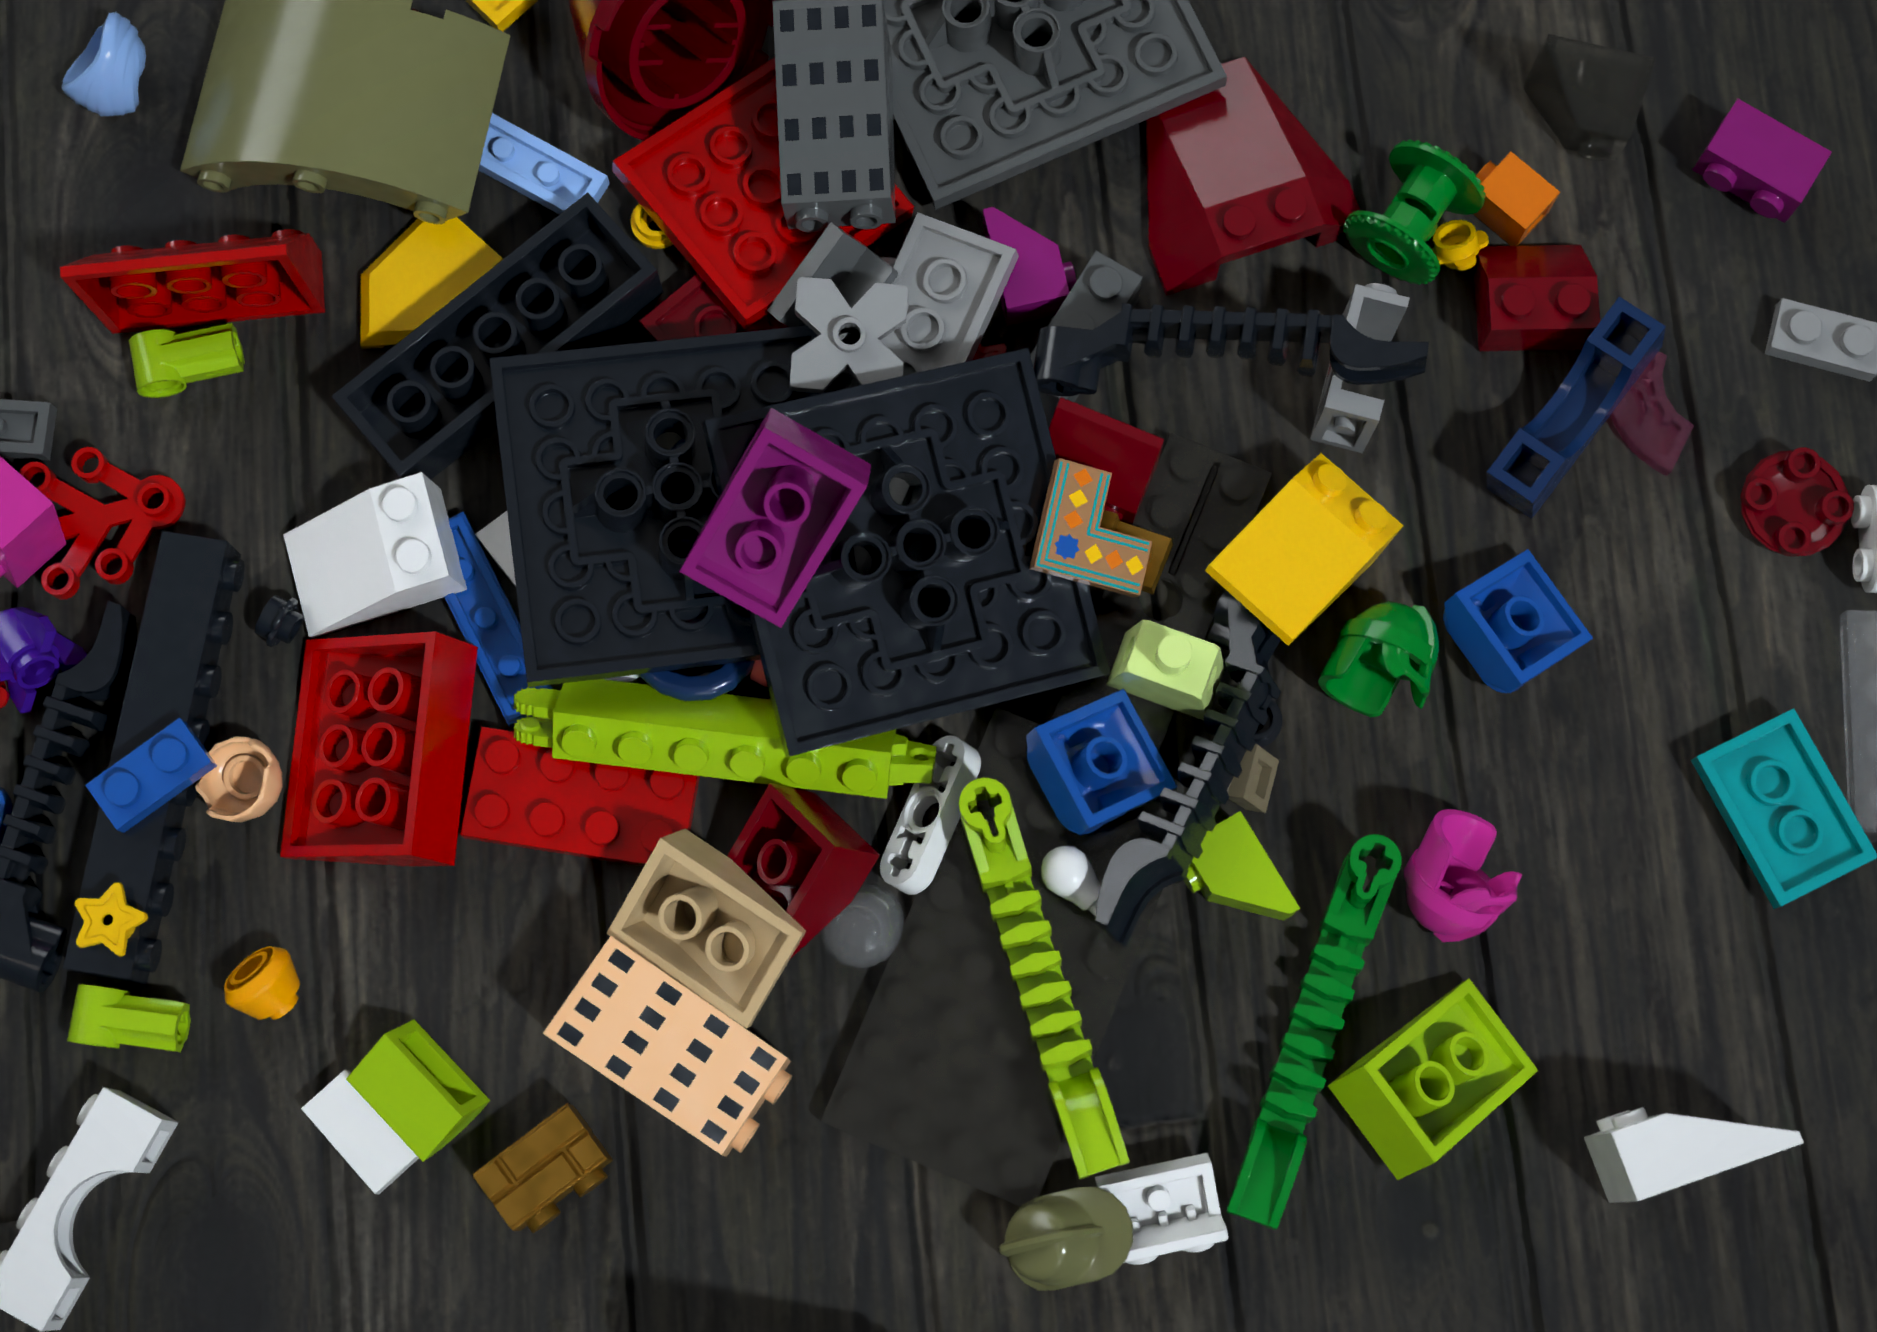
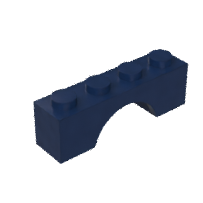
M1619 296L1587 338L1576 362L1552 398L1530 423L1519 428L1488 469L1487 489L1532 519L1661 349L1666 326Z

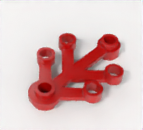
M93 447L81 448L72 458L71 466L74 473L87 483L101 482L127 498L104 505L57 479L54 472L45 464L30 462L24 465L19 473L30 482L35 474L45 473L43 484L36 488L49 500L73 512V514L62 516L58 519L65 540L77 538L61 563L52 564L44 570L41 577V584L44 590L61 600L73 597L79 590L81 575L110 529L114 526L131 522L118 546L102 551L95 561L96 572L105 581L114 585L125 583L132 576L134 570L133 563L154 529L168 528L175 524L182 516L186 504L182 488L173 479L163 475H153L139 480L111 465L98 449ZM90 458H98V467L93 472L84 473V463ZM156 493H163V503L157 508H148L149 498ZM115 558H121L122 568L120 571L112 575L107 574L108 563ZM61 573H67L69 577L67 585L62 589L55 590L53 587L54 579Z

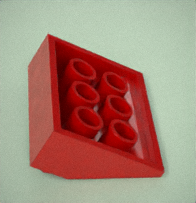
M294 229L278 230L272 234V237L253 239L244 235H226L219 238L218 242L196 244L188 240H174L166 243L165 247L152 249L123 245L113 248L111 253L93 254L60 266V277L112 334L325 312L322 252L310 233H303Z
M436 631L306 640L280 857L298 860L410 867L455 866L477 646Z

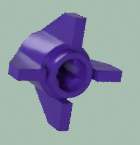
M24 607L10 608L0 612V681L7 680L11 699L19 713H29L37 694L35 688L42 687L52 681L58 674L59 669L65 672L77 665L86 657V653L82 647L57 633L48 616Z

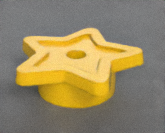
M121 882L113 883L99 899L78 898L75 900V906L84 920L76 939V944L80 948H85L103 943L117 956H124L127 940L132 936L137 926L148 920V914L131 907L127 903L124 886ZM107 915H112L113 922L110 925H105L103 921Z

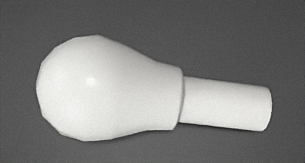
M1059 846L1049 851L1044 857L1041 866L1042 880L1047 889L1074 903L1083 911L1088 909L1096 917L1101 882L1098 880L1092 864L1085 853L1074 846Z

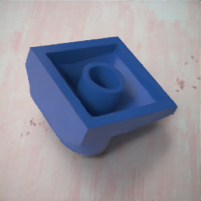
M1529 549L1461 589L1444 602L1443 620L1447 632L1483 682L1491 689L1500 693L1515 692L1528 681L1593 639L1592 635Z
M1124 689L1039 725L1026 735L1028 747L1027 760L1033 774L1060 823L1068 830L1079 835L1092 833L1105 823L1159 798L1164 787L1171 790L1177 788L1174 779Z

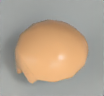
M235 736L216 743L208 752L217 764V767L198 779L199 781L195 785L196 791L208 807L206 810L207 815L225 821L242 823L264 815L278 801L282 789L281 767L273 752L262 741L249 737Z

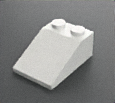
M422 472L370 488L283 535L308 636L312 639L437 600L451 593L456 594L467 590L441 488Z
M1644 1107L1632 1111L1627 1110L1596 1121L1600 1132L1584 1137L1609 1203L1640 1201L1804 1143L1799 1131L1669 1113L1647 1116Z

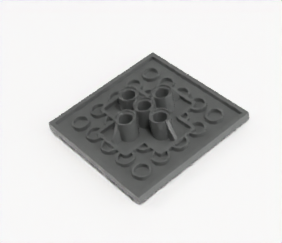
M883 0L892 51L893 122L935 210L1226 86L1227 75L1189 0H1021L1016 3L1007 0ZM963 17H970L973 22L960 23L957 20ZM1038 40L1044 46L1032 47L1026 43Z

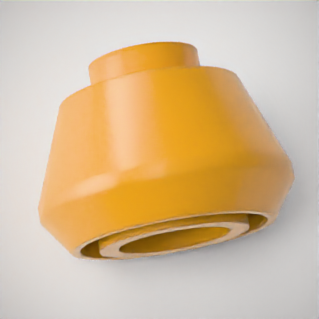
M267 946L245 958L231 972L225 982L224 994L225 1002L228 1006L258 1020L268 1017L276 1020L286 1015L296 1005L299 999L296 993L300 987V981L290 953L284 948Z

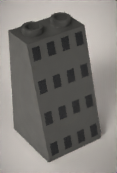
M883 0L773 1L781 204L788 229H799L804 232L815 233L825 230L830 222L836 226H853L858 229H874L882 224L896 223L892 51Z

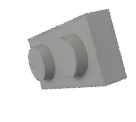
M1782 298L1775 306L1765 354L1870 382L1877 376V322Z

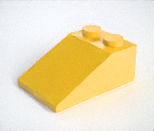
M1320 453L1286 484L1208 565L1205 571L1289 646L1375 562L1404 525L1349 478L1339 467Z

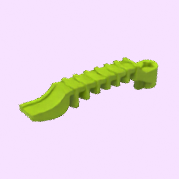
M975 779L968 783L960 794L959 809L961 822L973 855L983 892H987L991 904L990 913L993 922H997L1000 932V944L1003 952L1007 953L1011 965L1010 974L1013 982L1016 981L1021 995L1020 1004L1023 1012L1026 1011L1030 1023V1035L1032 1041L1037 1044L1040 1053V1065L1042 1071L1047 1074L1049 1080L1048 1089L1080 1180L1090 1175L1128 1164L1130 1161L1102 1075L1098 1067H1093L1090 1058L1092 1056V1045L1089 1039L1084 1040L1080 1028L1082 1026V1017L1079 1010H1074L1070 998L1072 996V989L1069 981L1064 980L1060 968L1062 966V959L1059 950H1054L1050 938L1052 936V928L1049 920H1044L1040 908L1042 906L1039 890H1034L1031 881L1032 867L1021 836L1010 794L1006 787L995 779ZM981 800H987L989 806L994 807L996 837L991 834L988 822L984 820L982 813L977 812V802Z

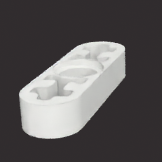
M956 736L942 737L932 745L936 746L935 770L932 783L913 784L880 862V873L883 880L905 894L914 895L922 892L934 879L960 818V794L968 783L977 779L981 768V758L978 751ZM951 762H956L954 766H950ZM940 786L945 788L944 792L938 790ZM939 803L937 817L930 825L923 827L922 820L926 810L931 805ZM918 837L923 839L921 844L916 842ZM908 863L912 864L909 869H905Z

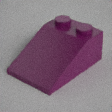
M770 408L691 548L680 572L782 628L867 488L871 464L775 409Z

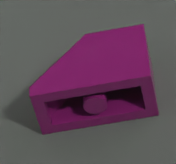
M995 207L983 209L985 238L1015 248L1019 255L1000 298L1006 325L1011 326L1055 316L1076 283L1072 262L1062 263L1058 244Z

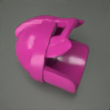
M1456 809L1441 810L1435 815L1419 848L1414 851L1404 869L1406 900L1413 916L1422 926L1434 932V935L1442 942L1462 941L1487 930L1498 919V916L1517 900V886L1522 877V873L1511 871L1504 872L1491 879L1481 870L1496 838L1497 831L1493 824L1481 817Z

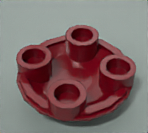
M1799 447L1793 451H1779L1762 459L1747 475L1740 494L1742 517L1751 535L1768 550L1788 557L1810 556L1828 548L1843 532L1846 521L1851 518L1854 512V501L1848 494V490L1839 472L1826 460L1819 457L1817 452L1807 447Z

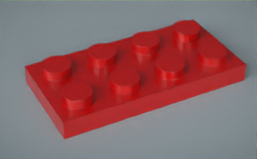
M481 727L460 835L465 839L645 866L661 837L683 829L691 830L700 776L552 758V748L533 746V744L527 745L526 743L521 744L520 741H516V738H514V731Z

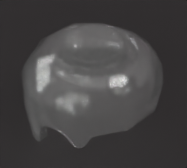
M865 880L853 901L819 933L825 951L842 965L864 969L876 966L879 962H885L894 953L906 928V915L897 894L881 882Z

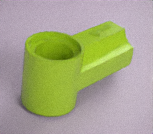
M232 323L180 334L165 329L148 330L137 333L129 339L137 392L142 397H169L184 391L187 388L186 383L244 372L245 360L237 329Z
M78 984L67 1041L119 1049L120 1045L181 1052L185 1041L188 1039L190 1029V1004L154 997L130 996V992L125 990Z

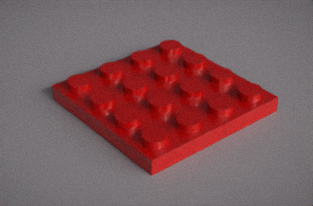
M775 57L613 160V173L744 329L769 313L767 310L824 232L823 230L821 232L809 233L799 229H788L781 204ZM895 185L896 223L882 224L874 229H858L853 226L838 227L862 242L865 246H869L912 217L914 206Z

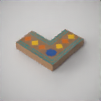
M1061 458L1055 460L1029 569L1134 598L1140 596L1152 541L1100 527L1112 473Z

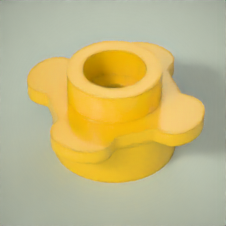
M1452 220L1440 225L1433 235L1435 247L1432 250L1437 256L1440 265L1445 264L1448 268L1463 271L1476 265V255L1480 249L1488 245L1489 239L1487 233L1480 230L1476 231L1475 226L1469 221Z

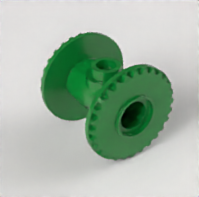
M1403 140L1395 145L1389 154L1391 168L1403 183L1402 187L1383 215L1371 211H1354L1346 218L1343 231L1346 234V239L1349 240V244L1372 266L1400 281L1421 285L1432 282L1440 272L1439 260L1425 242L1435 234L1437 223L1444 212L1448 211L1461 215L1475 214L1484 205L1486 193L1480 179L1475 176L1476 174L1457 157L1427 142Z

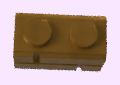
M566 1103L473 1173V1176L512 1231H521L528 1226L530 1231L535 1233L561 1213L556 1204L575 1190L577 1195L582 1197L601 1184L608 1177L603 1168L611 1163L613 1159L594 1135L578 1110L573 1105Z

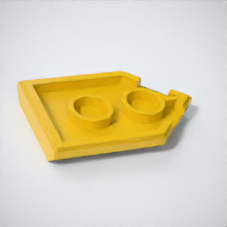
M457 217L447 220L443 224H432L417 219L361 274V348H384L385 345H396L502 261L503 258Z

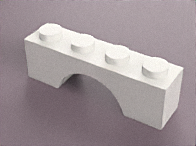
M103 1087L99 1095L94 1094L86 1101L77 1118V1124L80 1126L69 1147L63 1146L53 1157L47 1169V1176L50 1177L49 1182L39 1199L33 1198L21 1212L16 1224V1228L20 1232L9 1251L4 1250L0 1253L1 1310L41 1332L61 1330L90 1279V1276L80 1264L73 1245V1224L82 1201L95 1186L115 1175L131 1172L150 1174L179 1122L120 1090Z

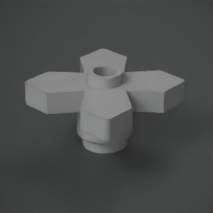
M800 277L797 280L795 315L818 336L792 353L790 389L797 392L824 393L842 373H851L859 386L903 376L904 362L880 340L906 323L908 287L899 284L875 283L851 308L831 279ZM851 333L860 339L855 344L847 345L840 340L839 335Z

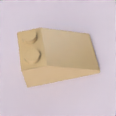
M683 829L660 838L606 934L614 937L747 1029L755 1020L806 930L732 859L687 829Z

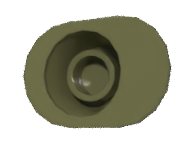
M1098 1187L1072 1188L1036 1197L1022 1204L1011 1218L1005 1233V1242L999 1245L1001 1255L1008 1257L1013 1271L1024 1284L1037 1290H1059L1098 1281L1115 1273L1127 1260L1133 1244V1223L1126 1206L1113 1193Z

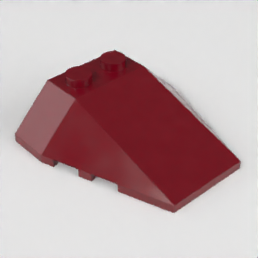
M1245 57L1221 64L1227 75L1226 86L1146 120L1148 249L1166 296L1216 280L1221 264L1295 240L1312 236L1317 248L1345 239L1346 234L1343 231V226L1346 218L1350 213L1360 210L1349 180Z

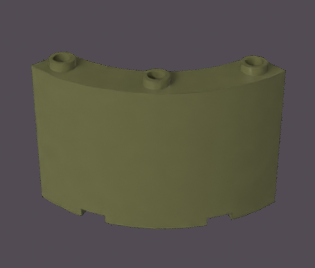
M225 0L180 171L198 178L197 183L201 187L214 192L226 193L237 188L253 185H294L301 190L311 193H323L325 189L383 201L414 211L413 215L424 222L443 224L445 221L464 215L469 211L511 35L449 10L445 11L443 19L411 10L413 0Z

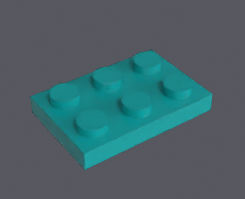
M1794 708L1691 760L1773 909L1779 908L1877 858L1875 849Z

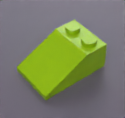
M1468 978L1364 1055L1329 1084L1328 1087L1395 1178L1400 1180L1439 1160L1539 1070L1470 978Z

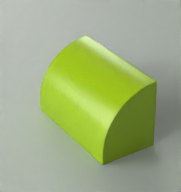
M415 1019L385 1033L346 1078L353 1088L422 1162L433 1156L454 1139L491 1101Z

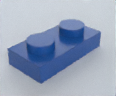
M178 718L85 786L115 829L125 833L217 767V764L187 722Z

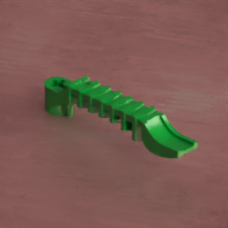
M1371 834L1360 838L1343 860L1332 896L1318 928L1320 935L1317 944L1311 950L1308 958L1310 964L1307 973L1301 979L1298 988L1301 991L1297 1003L1291 1009L1289 1015L1291 1021L1287 1033L1280 1041L1279 1048L1281 1051L1277 1063L1271 1068L1269 1074L1271 1081L1267 1093L1261 1098L1259 1104L1261 1111L1259 1117L1254 1120L1244 1159L1226 1213L1237 1215L1273 1230L1278 1228L1304 1154L1307 1136L1303 1135L1306 1124L1315 1118L1318 1110L1313 1106L1315 1096L1323 1090L1326 1082L1322 1075L1325 1066L1333 1059L1335 1050L1332 1049L1335 1036L1343 1029L1345 1020L1342 1019L1345 1006L1352 1001L1355 990L1351 988L1354 978L1362 971L1365 963L1361 958L1364 948L1374 938L1393 884L1401 868L1402 858L1399 848L1391 839L1383 835ZM1367 856H1372L1376 859L1375 868L1379 871L1363 891L1367 876V863L1364 860Z

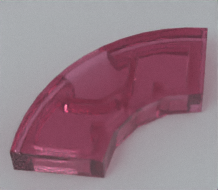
M1658 351L1610 417L1628 447L1644 463L1667 477L1672 472L1694 425L1676 412L1665 394L1662 374L1667 355Z

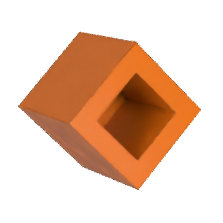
M1510 152L1498 165L1489 161L1476 175L1480 179L1481 185L1485 188L1486 196L1482 208L1473 215L1510 246H1518L1549 213L1560 191L1513 152Z

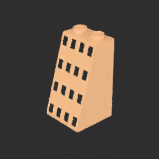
M612 936L609 937L543 1032L544 1035L725 1157L728 1156L732 1148L740 1153L744 1150L760 1125L752 1118L765 1099L774 1104L792 1078V1075L785 1071L791 1062L785 1055Z

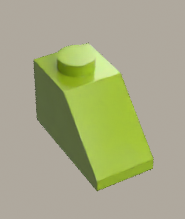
M1241 811L1217 824L1212 832L1207 831L1201 843L1203 852L1199 859L1193 858L1188 868V873L1183 880L1192 893L1200 890L1206 901L1282 921L1293 916L1300 909Z

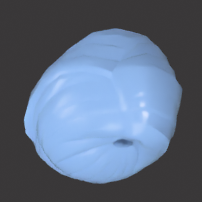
M109 13L104 24L97 28L85 50L68 69L63 79L62 90L66 96L76 104L86 107L88 111L97 113L101 117L133 113L139 105L138 85L139 78L145 68L146 51L142 40L138 36L137 29L131 25L130 20L122 17L119 13Z

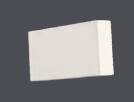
M343 1070L301 1109L374 1194H380L416 1162L419 1157L346 1080L351 1072Z

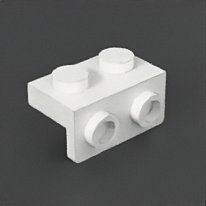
M1208 1153L1095 1177L1096 1186L1113 1193L1126 1206L1132 1220L1133 1244L1124 1263L1127 1262L1132 1265L1146 1264L1155 1260L1158 1255L1181 1250L1201 1252L1211 1248L1217 1242L1228 1239L1227 1227L1221 1216L1212 1163Z

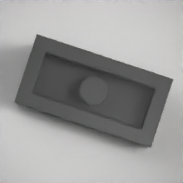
M830 222L767 311L788 327L807 326L795 315L797 280L800 277L831 279L852 308L875 283L892 284L898 272L862 242ZM851 333L839 335L840 340L847 345L854 337V334Z

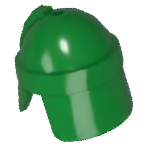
M1383 602L1372 605L1355 618L1347 620L1339 634L1337 645L1319 677L1318 684L1321 689L1332 699L1347 708L1369 717H1377L1383 713L1399 681L1406 680L1410 681L1415 705L1422 709L1426 697L1430 693L1431 676L1439 652L1437 628L1430 613L1424 606L1413 605L1410 607L1397 602Z

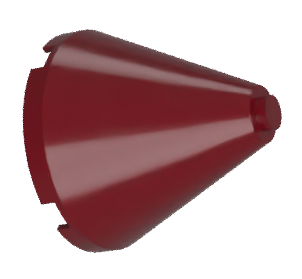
M568 0L587 84L593 100L601 112L625 133L645 141L767 62L769 56L761 48L765 39L767 25L769 24L771 27H774L773 1L777 0Z

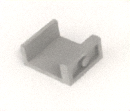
M1370 283L1365 286L1355 284L1343 315L1363 335L1375 340L1391 342L1406 312L1410 297L1398 295L1395 289L1384 284ZM1329 362L1310 440L1363 453L1380 420L1384 400L1341 389L1343 380L1339 379L1333 372Z

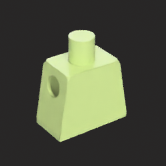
M1141 620L1125 632L1106 685L1118 690L1124 689L1129 694L1204 720L1206 711L1211 709L1216 695V688L1221 681L1225 666L1219 646L1158 623Z

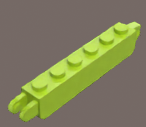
M605 679L563 683L561 690L527 687L526 689L521 688V691H517V694H514V709H516V712H520L521 715H527L526 718L521 717L520 720H517V723H514V738H516V741H520L521 744L526 743L527 745L533 744V746L552 748V758L761 784L773 783L787 787L887 799L889 786L903 785L904 783L931 784L934 776L936 746L909 741L907 737L896 734V729L785 757L771 699L723 694L712 700L681 701L660 694L647 684Z

